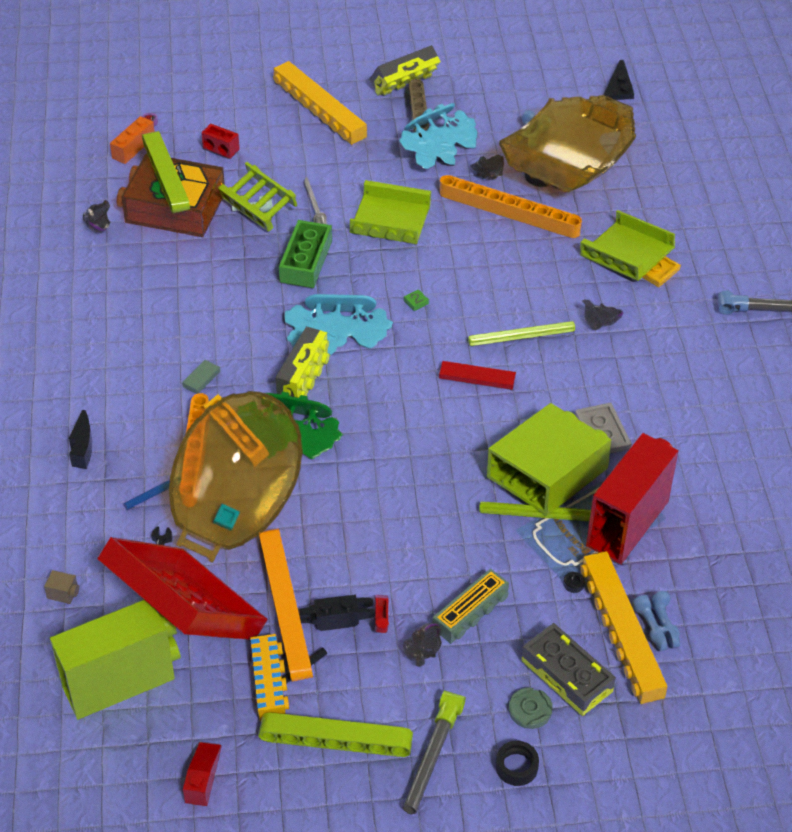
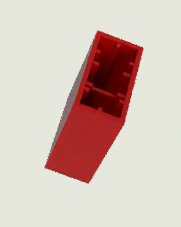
M645 433L640 435L593 495L586 547L598 553L607 551L611 560L622 565L669 502L679 450L673 448L665 439H655Z

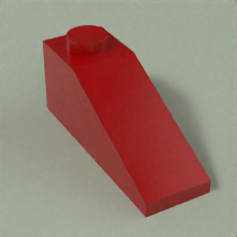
M199 742L183 786L185 803L208 806L222 745Z

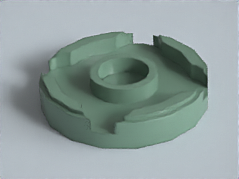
M529 687L523 688L512 695L509 702V714L511 719L523 728H539L548 723L551 718L552 702L550 697L541 690L537 691Z

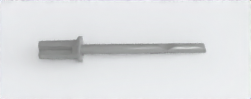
M306 177L304 183L316 213L313 220L315 223L327 224V216L325 213L320 212L311 185Z

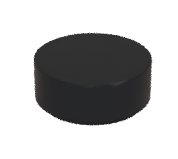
M570 572L565 575L564 588L567 591L578 593L583 590L585 583L583 575L578 572Z

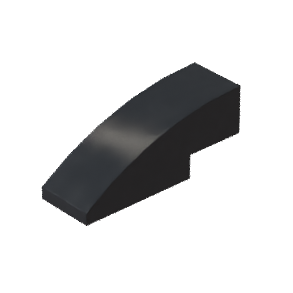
M86 410L81 411L69 436L72 467L87 469L92 454V434Z

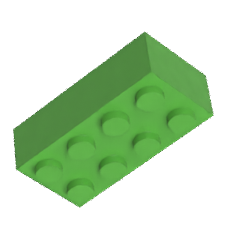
M303 220L297 221L279 265L281 283L310 288L315 287L332 243V225Z

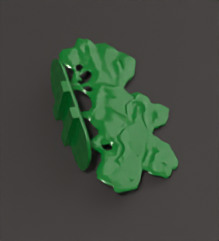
M282 392L281 395L262 393L260 400L267 408H260L255 401L250 400L243 405H238L235 411L240 419L265 445L270 453L269 459L275 457L278 452L290 449V445L293 442L298 443L304 455L314 459L322 452H327L331 449L334 442L339 441L343 436L338 430L339 421L337 418L330 417L332 415L331 408L321 402L308 400V396L304 395L296 398L291 397L288 392ZM275 409L286 411L288 413L275 414ZM268 411L267 416H263L264 412ZM293 413L308 415V418L299 421L295 420L292 415ZM312 419L314 423H317V429H313L311 427Z

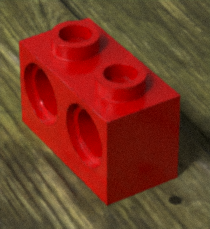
M211 123L201 132L204 149L230 159L240 150L238 133Z

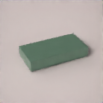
M204 360L182 382L183 387L196 394L200 393L220 373V367Z

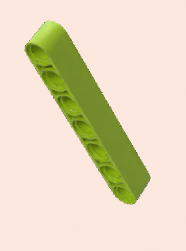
M155 131L142 134L145 150L172 214L190 210L187 194L160 132Z
M264 713L258 737L265 742L407 757L411 753L413 732L404 727L280 713Z

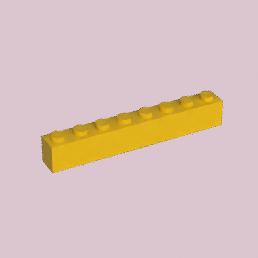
M290 61L274 68L273 79L275 83L290 93L344 140L352 145L367 137V124Z
M608 552L584 556L583 565L580 566L581 574L583 577H586L589 593H593L595 598V607L597 610H600L602 623L609 630L610 642L616 646L617 658L624 665V674L632 683L633 695L638 697L640 704L664 699L668 686Z

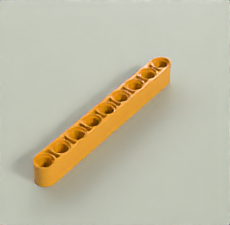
M444 175L440 178L439 193L444 198L570 238L580 236L582 219L578 215L451 175Z
M279 528L259 532L291 681L295 682L313 678Z

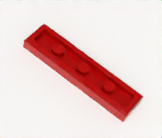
M442 361L439 378L513 390L516 372Z

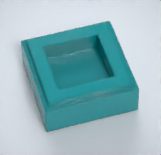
M221 504L213 523L232 531L240 511Z

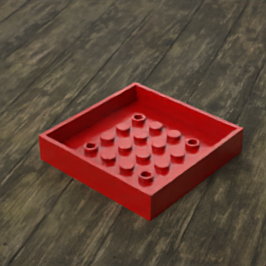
M110 537L97 558L185 635L251 640L250 637L258 636L268 620L183 548Z

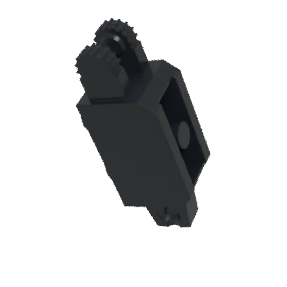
M355 594L315 599L314 605L299 609V617L301 623L316 624L318 630L326 631L355 627L359 624V620L374 617L375 610L370 608L374 604L372 598H356Z

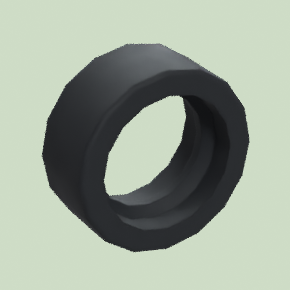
M520 740L510 741L499 749L496 757V771L500 779L505 783L513 786H524L532 782L537 775L539 756L535 748L529 743ZM519 754L528 758L531 765L524 772H514L505 767L504 760L510 755Z

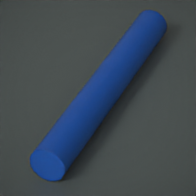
M174 477L125 502L124 507L126 510H129L177 485L178 478Z

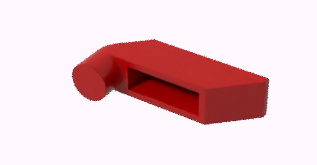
M375 595L374 630L378 633H387L389 625L388 596Z

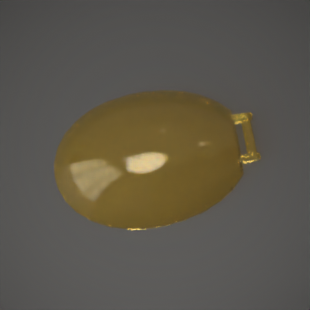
M247 391L240 394L233 393L221 398L214 405H210L190 426L179 446L169 481L171 513L176 526L182 530L176 544L177 546H184L209 558L210 562H214L220 549L230 550L246 544L266 530L280 514L296 485L303 455L302 436L298 423H296L291 411L284 403L262 392ZM221 504L240 511L232 531L213 523ZM187 534L203 543L215 547L214 550H209L193 541L186 539Z

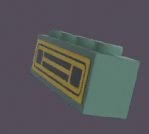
M490 568L433 617V623L439 624L441 628L438 634L450 644L456 639H461L471 626H476L485 614H490L499 602L506 600L509 595V582ZM436 625L432 627L435 632L437 631Z

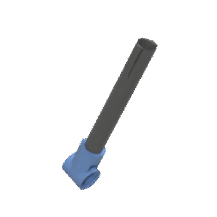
M722 291L718 294L719 311L725 315L732 314L734 311L747 312L748 310L792 312V300L749 298L748 295H734L731 291Z

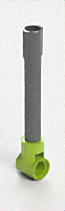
M446 690L442 693L439 703L440 710L435 718L436 726L403 805V810L407 814H416L449 729L453 728L457 715L460 716L466 700L465 696Z

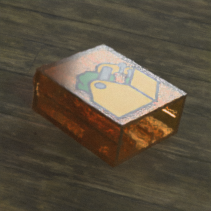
M146 153L139 166H132L128 186L121 187L117 194V206L123 208L125 223L203 238L222 201L218 187L222 184L225 185L223 167L171 158L190 204V210L172 214Z

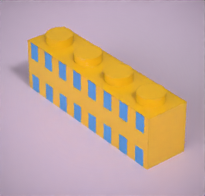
M276 634L250 637L260 722L264 713L286 714V710L290 709L288 696L284 697L283 691H287L286 678L281 676V673H285L284 659L280 660L279 655H283L282 642H277Z

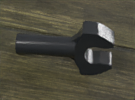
M159 526L151 534L152 541L157 542L156 544L158 545L172 542L173 539L172 531L169 527H167L165 535H160Z

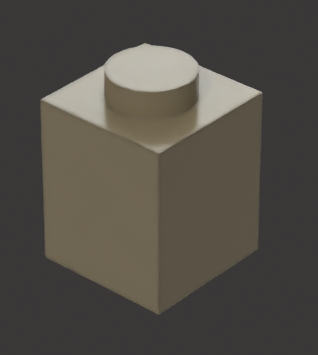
M52 570L44 586L47 599L71 604L73 598L79 592V585L75 575Z

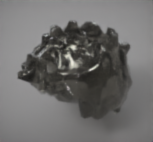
M498 154L489 159L483 156L470 167L477 172V176L493 180L497 176L503 175L504 156Z

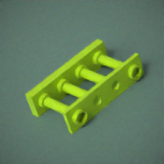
M246 162L245 166L248 173L232 187L228 188L222 184L218 187L222 199L269 232L274 228L271 222L272 217L287 203L294 207L297 206L296 195L290 189H285L265 175L256 165ZM252 177L258 180L244 195L239 196L236 193ZM264 185L270 189L257 203L250 204L248 202ZM275 194L282 198L267 213L260 211V208Z

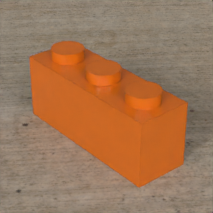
M140 116L110 142L112 159L124 164L132 159L144 148L142 134L155 132L154 122Z

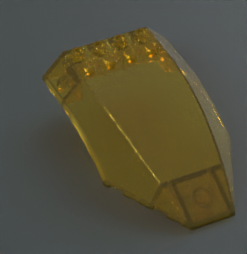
M605 95L590 96L589 99L583 97H562L560 101L549 98L546 105L531 121L518 131L500 140L499 145L509 166L515 168L516 171L525 172L530 177L540 179L547 185H554L563 192H570L589 184L608 171L636 138L633 107Z

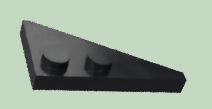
M619 60L605 90L603 101L634 99L633 87L624 60Z

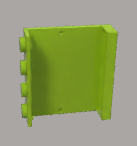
M365 180L364 195L354 219L350 218V233L417 244L431 206V191Z
M617 210L616 223L594 242L585 238L580 242V256L639 281L675 248V234Z

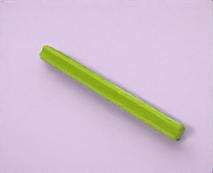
M574 321L470 335L468 336V342L470 346L574 332L575 323Z
M481 501L479 505L480 513L577 521H590L591 510L558 507L546 516L531 505Z

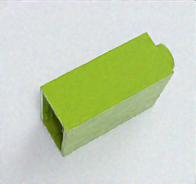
M549 403L488 448L487 478L548 516L608 469L611 439L604 431L594 429L580 421L572 412L564 411Z
M142 600L50 638L61 685L77 720L175 679L172 662L181 658L179 648L173 635L177 634L176 627L162 614L158 613L147 601Z

